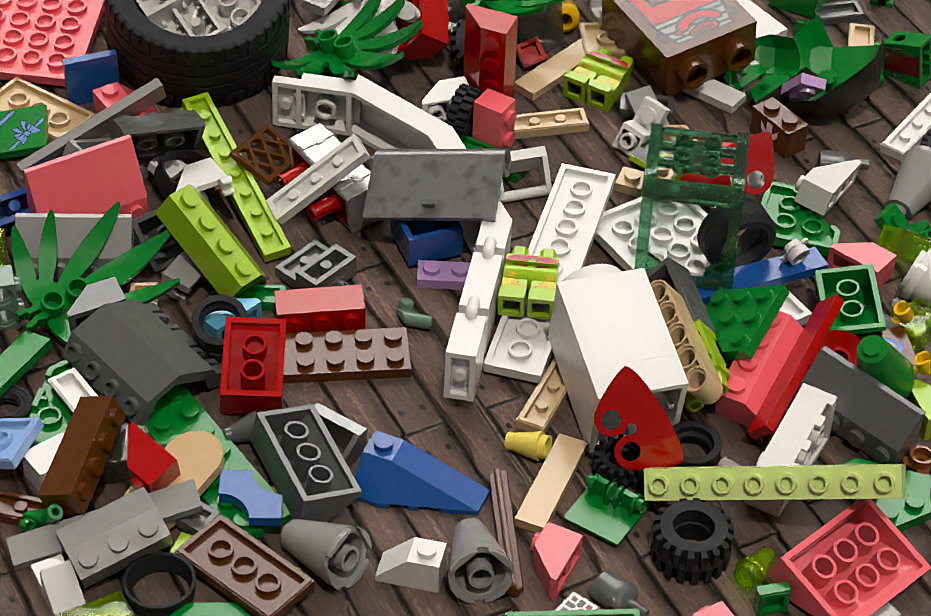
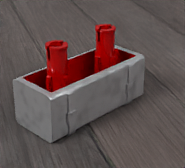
M322 123L289 139L292 169L277 175L280 187L286 186L341 144L337 136ZM364 164L360 165L319 196L320 200L307 205L306 211L310 219L316 222L318 219L333 212L352 233L378 221L363 220L362 218L371 170Z

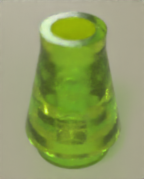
M763 547L756 553L738 561L734 570L735 581L745 589L761 586L772 564L776 561L775 553L770 548Z

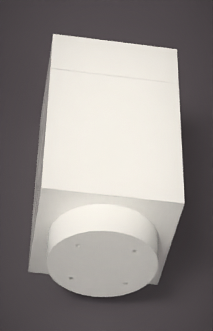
M593 264L575 270L561 282H557L548 339L583 439L588 442V453L594 451L596 443L599 444V440L604 438L607 441L608 436L601 434L594 424V414L607 387L624 366L633 369L647 384L669 418L672 426L678 424L689 383L645 269L621 271L613 265ZM609 410L603 414L602 425L605 428L615 429L619 426L621 416L617 411ZM629 424L621 434H624V436L634 434L637 430L636 425Z

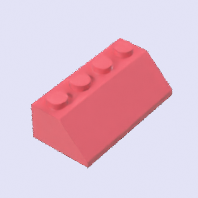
M779 311L751 359L733 361L729 368L732 377L727 379L729 391L722 394L716 401L715 415L750 427L804 329L792 315Z

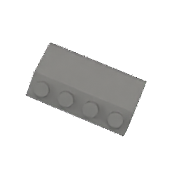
M16 213L15 226L28 249L36 279H38L39 246L48 213ZM54 213L57 233V260L53 279H60L61 274L78 246L104 214ZM118 214L113 230L103 250L82 278H86L100 267L135 247L132 214Z

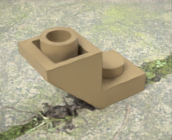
M652 157L645 172L623 166L615 182L614 191L639 198L670 185L678 164Z

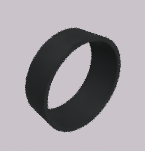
M186 147L169 150L154 171V180L158 189L168 197L176 192L178 183L173 181L167 174L165 162L185 160L195 163L207 159V157L197 150ZM213 187L204 190L207 198L211 195Z
M155 552L144 555L130 564L123 577V587L129 605L140 616H170L186 603H192L194 597L195 570L186 559L174 553ZM156 572L177 574L190 587L189 591L181 599L166 605L144 604L131 595L133 587L140 579Z

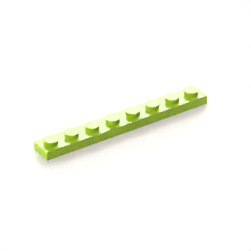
M208 92L182 99V106L185 111L195 110L205 121L206 126L201 143L209 158L211 157L227 176L230 175L233 182L231 184L235 193L229 196L264 262L291 254V246L252 173L229 156V153L237 146Z

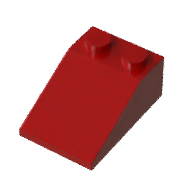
M226 317L220 385L221 413L249 414L254 410L257 413L260 411L283 409L287 319Z

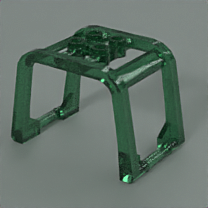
M652 123L643 183L634 269L644 268L647 274L661 262L660 259L648 251L653 202L671 204L672 202L711 206V208H730L724 260L705 267L704 277L691 276L697 288L732 289L745 193L749 133L738 132L736 135L663 127V124ZM662 135L676 137V141L662 140ZM693 139L705 140V142L693 141ZM722 143H736V147H724ZM660 152H673L674 157H662ZM721 158L734 159L733 164L721 163ZM659 168L672 169L674 173L680 175L689 173L703 175L708 178H715L719 174L730 175L731 183L730 186L661 179L658 178Z

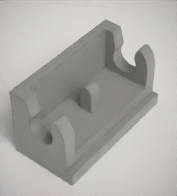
M183 250L162 273L161 283L180 278L179 285L166 294L183 302L187 296L180 293L176 288L189 293L203 276V273Z

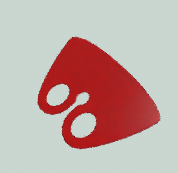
M761 132L745 137L710 155L684 173L677 182L678 186L693 199L710 209L720 205L717 202L716 194L722 188L730 189L734 194V199L741 197L737 185L730 180L733 174L740 176V184L747 193H764L770 188L774 175V147L770 132ZM753 171H759L765 177V182L760 188H752L747 182L748 175Z
M628 366L622 367L607 387L595 411L594 424L597 430L605 436L614 437L623 433L629 424L636 425V432L622 437L614 448L616 461L623 468L644 470L650 467H671L681 464L684 461L682 446L660 403L647 384L633 369ZM609 410H615L621 416V422L615 429H607L602 425L603 414ZM635 442L640 446V455L636 460L627 461L622 457L621 450L626 443Z

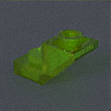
M884 224L877 245L897 255L896 258L913 264L922 249L928 252L931 248V238L903 228Z

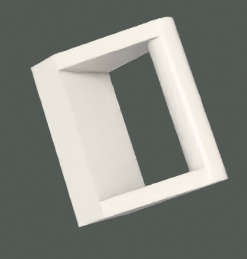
M545 146L510 151V173L538 169L542 185L504 192L502 180L499 195L501 203L550 195L552 184Z

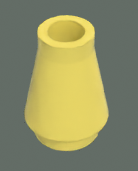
M544 431L508 432L505 437L504 447L506 450L514 451L539 462L541 459L545 460L552 448L551 435H546Z

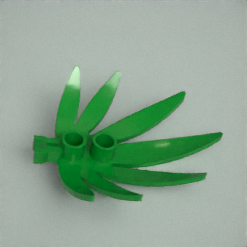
M368 0L360 12L339 34L335 29L324 31L317 29L314 31L316 37H305L304 42L307 50L315 52L294 60H270L272 66L277 68L295 70L296 75L300 76L303 73L319 75L326 66H329L332 75L336 78L355 77L354 72L350 68L376 70L389 66L403 58V51L394 54L376 52L395 48L408 41L423 27L422 19L400 30L372 38L386 29L395 20L402 10L405 1L396 0L373 19L381 0Z
M116 202L78 246L61 274L59 281L54 282L53 278L57 260V233L53 210L48 212L41 235L38 254L39 280L36 279L28 249L17 227L13 225L11 229L13 266L16 276L19 275L22 292L31 305L30 308H24L16 312V322L19 324L24 320L31 321L25 324V331L33 333L38 327L47 326L51 333L66 345L71 335L67 312L86 285L116 277L120 287L124 286L155 258L172 234L167 229L116 257L86 278H82L100 255L113 230L120 211V202ZM180 278L128 292L124 296L126 301L140 300L143 304L150 303L177 287L180 283Z

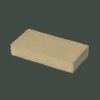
M850 23L847 46L874 45L875 26Z

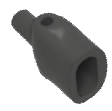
M819 150L817 167L856 160L857 158H852L851 154L845 150ZM858 159L862 161L859 170H868L869 160Z
M608 569L596 578L589 589L588 596L600 603L605 609L639 608L640 616H648L650 613L649 609L636 601L638 597L637 588Z

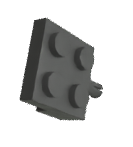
M315 239L275 267V276L295 289L350 285L346 281L357 274V258L337 244L329 248Z

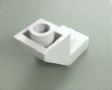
M650 96L644 97L633 120L622 124L612 145L630 156L642 143L658 134L670 109Z

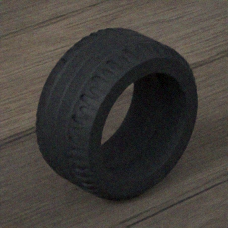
M736 198L718 205L708 213L699 227L697 242L708 262L715 269L723 271L761 261L771 250L777 231L774 221L758 201L751 198ZM746 229L739 237L727 242L734 234Z

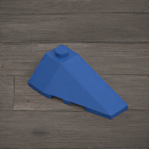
M375 431L364 448L355 474V479L362 490L361 496L356 500L377 508L389 509L390 504L408 506V510L418 511L419 507L437 508L440 513L478 516L490 495L488 488L411 443L379 431Z

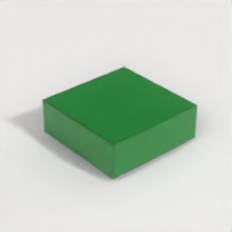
M788 581L756 587L753 610L756 616L787 611L791 594Z

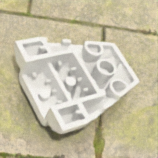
M136 0L143 15L149 21L167 31L186 36H210L232 30L247 21L257 10L261 0Z

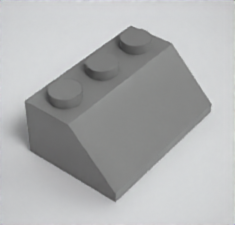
M144 486L55 531L84 589L129 567L136 559L158 552L173 544L171 534Z

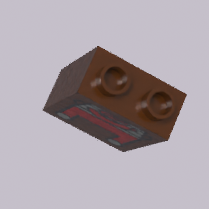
M602 0V27L625 50L626 54L633 58L634 63L664 96H671L685 89H697L709 79L731 70L740 71L746 68L752 61H755L757 21L737 0Z

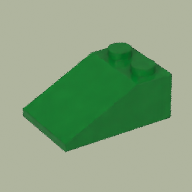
M873 264L815 270L817 303L836 294L844 300V304L829 331L845 330L852 334L886 331Z

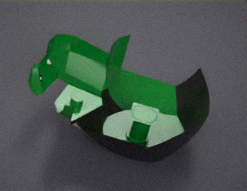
M817 16L806 23L794 38L773 34L756 38L755 61H752L746 68L740 71L731 70L726 72L724 79L728 86L740 90L760 75L770 74L765 75L751 91L743 90L748 99H752L756 104H759L774 97L793 113L807 116L825 117L841 114L857 105L879 88L883 64L884 23L883 36L879 45L833 47L820 16ZM801 73L827 80L825 90L806 101L792 102L789 100V97L780 95L782 85Z

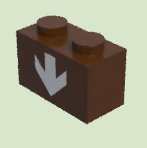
M772 97L753 106L749 131L753 135L761 132H770L774 151L786 159L805 150L809 125Z

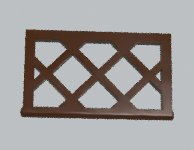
M268 125L263 126L229 153L232 159L267 186L277 178L278 174H282L292 166L290 156H287L284 149L289 151L288 140ZM263 134H268L273 140L264 138ZM253 142L259 143L261 149L252 148L250 144ZM267 145L276 147L278 153L270 152ZM239 153H247L249 159L243 158ZM255 155L264 157L266 163L258 162ZM272 159L282 161V165H274ZM260 169L270 171V175H265Z

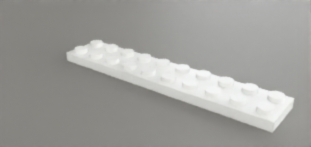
M561 164L528 248L529 255L540 256V251L544 248L556 251V258H559L558 282H561L575 270L584 267L615 184L616 174ZM528 295L524 317L502 315L484 360L483 371L539 383L553 352L548 339L551 320L528 318ZM508 301L506 306L516 308L520 306V302ZM536 303L534 307L537 310L545 311L550 308V305Z

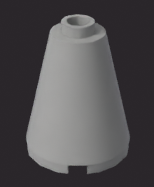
M915 145L905 152L887 205L895 202L906 220L910 219L931 201V148L928 146Z
M467 518L460 521L455 526L448 571L450 589L457 598L467 603H474V600L483 599L487 603L503 596L511 587L513 581V566L509 557L482 521L476 518Z
M293 519L281 531L282 546L332 588L341 590V587L350 588L354 586L368 566L369 560L365 556L367 548L371 550L372 543L369 534L363 528L352 525Z

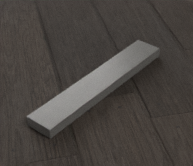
M158 78L153 79L21 160L17 164L21 175L24 178V169L62 157L68 140L101 138L110 132L113 119L122 115L136 116L166 98L163 84Z
M194 479L148 493L165 523L203 511ZM94 511L6 538L15 571L62 554V556L67 555L55 531Z

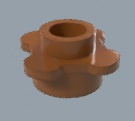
M922 445L913 447L910 450L909 456L903 457L902 464H905V467H910L914 472L929 475L931 470V449Z

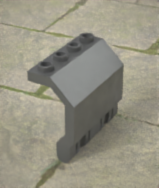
M140 300L103 304L71 332L61 355L103 396L113 395L125 413L126 418L138 427L146 425L156 402L175 385L201 381L207 388L220 387L222 365L215 359H205L207 352L177 324H168L169 317L156 304H143Z

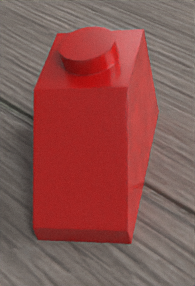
M132 422L128 426L127 468L131 478L129 480L130 485L135 490L144 486L147 493L168 487L181 474L177 459L135 423Z

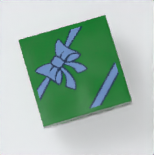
M45 104L0 111V160L31 155L48 144V110Z

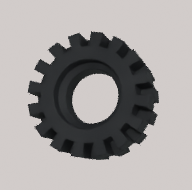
M464 83L460 84L459 88L456 89L455 96H452V102L448 106L449 111L446 113L447 118L445 120V123L452 126L456 133L464 136H469V133H472L474 101L484 92L483 90Z
M619 434L618 439L608 436L606 441L602 438L599 440V444L596 443L594 447L592 474L598 473L601 477L609 480V485L614 481L618 484L617 487L622 485L627 490L628 486L634 490L638 484L642 485L644 483V470H629L610 462L616 460L614 448L624 434ZM634 442L626 443L621 450L622 457L627 461L636 460L640 455V446Z

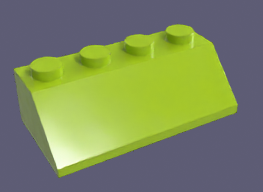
M188 184L172 193L156 210L155 214L219 294L236 298L267 277L196 187Z

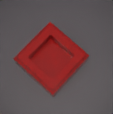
M537 36L516 45V56L524 71L548 60Z

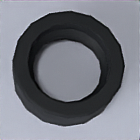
M224 294L211 295L203 299L194 308L191 317L193 337L197 344L205 351L217 355L223 354L224 338L216 339L209 337L203 330L204 318L214 311L222 310L231 312L236 317L248 318L243 304L234 297Z
M694 421L680 422L673 426L680 444H698L704 447L709 454L696 458L684 456V461L681 464L671 467L715 466L720 461L722 441L719 434L712 427Z

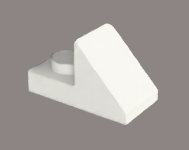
M62 554L30 565L32 575L53 616H65L86 608V603L70 560L65 561Z

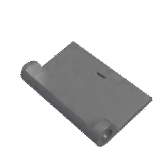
M508 148L377 149L370 158L371 174L362 218L363 220L495 221L502 177H508L511 172L510 150Z

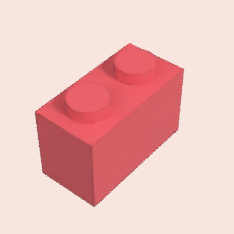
M489 88L485 90L474 101L472 138L496 148H510L516 138V133H514V122L517 117V112L515 111L516 99Z

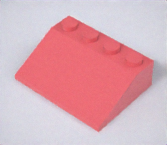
M129 134L23 170L29 213H48L49 210H53L54 213L105 214L116 202H120L119 214H132L133 219L149 212L147 193L133 141Z
M859 499L783 555L768 571L767 576L773 583L788 581L791 588L789 600L812 616H871L929 571L931 566L872 499Z

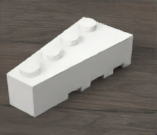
M803 383L766 450L759 456L756 466L813 465L829 441L837 396ZM744 500V503L775 517L780 516L789 500Z

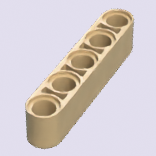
M653 281L650 285L689 383L687 391L702 403L712 404L721 397L723 385L684 299L665 281Z

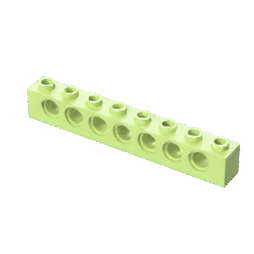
M905 464L650 467L644 469V498L646 501H679L681 498H687V500H693V498H699L700 500L902 499L906 497Z

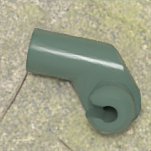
M399 299L396 313L405 325L431 330L433 316L416 313L413 309L414 301L412 299Z

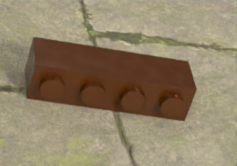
M113 395L80 397L37 495L46 508L52 504H58L63 510V515H85L126 417Z

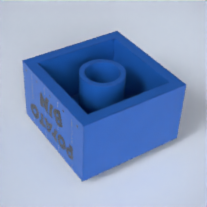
M390 220V231L408 266L417 265L418 260L434 261L462 254L463 227L459 221Z

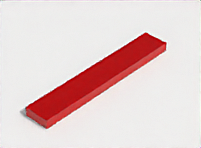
M837 294L817 303L747 431L753 439L774 433L844 304V300Z

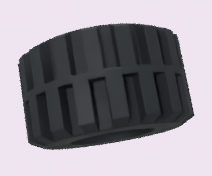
M681 498L678 503L675 501L667 503V508L662 507L654 518L650 547L652 562H656L655 567L659 571H665L666 577L669 579L677 578V582L680 583L690 581L691 584H698V581H703L704 583L711 582L712 577L717 579L722 575V571H726L731 557L734 539V525L731 524V518L729 515H724V510L721 507L715 508L712 502H701L699 498H693V500Z

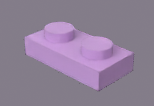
M801 73L782 85L780 95L789 97V100L792 102L806 101L824 91L827 80Z
M418 260L416 288L463 290L470 263Z

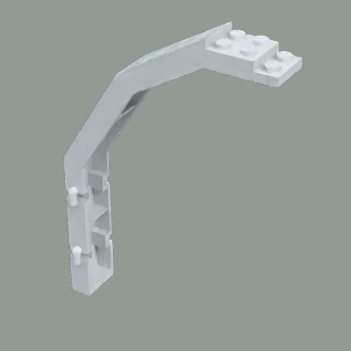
M303 73L301 79L274 76L272 80L273 125L307 130L322 123L334 134L357 135L361 142L375 150L466 149L452 126L359 74L356 80ZM500 200L498 201L495 221H459L463 227V238L472 251L473 256L459 302V312L456 313L445 353L443 397L473 402L484 363V354H486L498 309V292L502 283L506 255L510 253L512 219Z

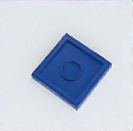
M115 49L62 59L67 101L76 105L94 102L92 90L107 84L120 83Z

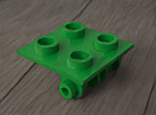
M598 473L595 475L589 474L585 481V485L589 487L563 516V520L618 546L650 505L646 503V500L642 499L641 494H635L622 485L617 489L618 484L613 481L609 485V480L601 477Z

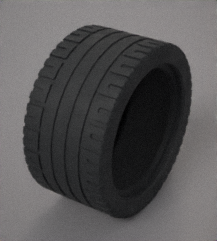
M104 0L107 49H115L120 75L124 80H127L129 85L134 86L136 90L153 79L158 78L163 84L166 98L159 102H165L166 105H177L181 108L182 99L208 92L216 108L221 107V105H231L235 101L237 103L245 97L252 96L254 92L257 93L263 89V86H266L270 79L276 76L280 68L272 66L270 60L284 61L286 58L289 44L290 0H261L259 7L247 21L232 30L210 36H186L167 31L149 21L140 12L136 0Z

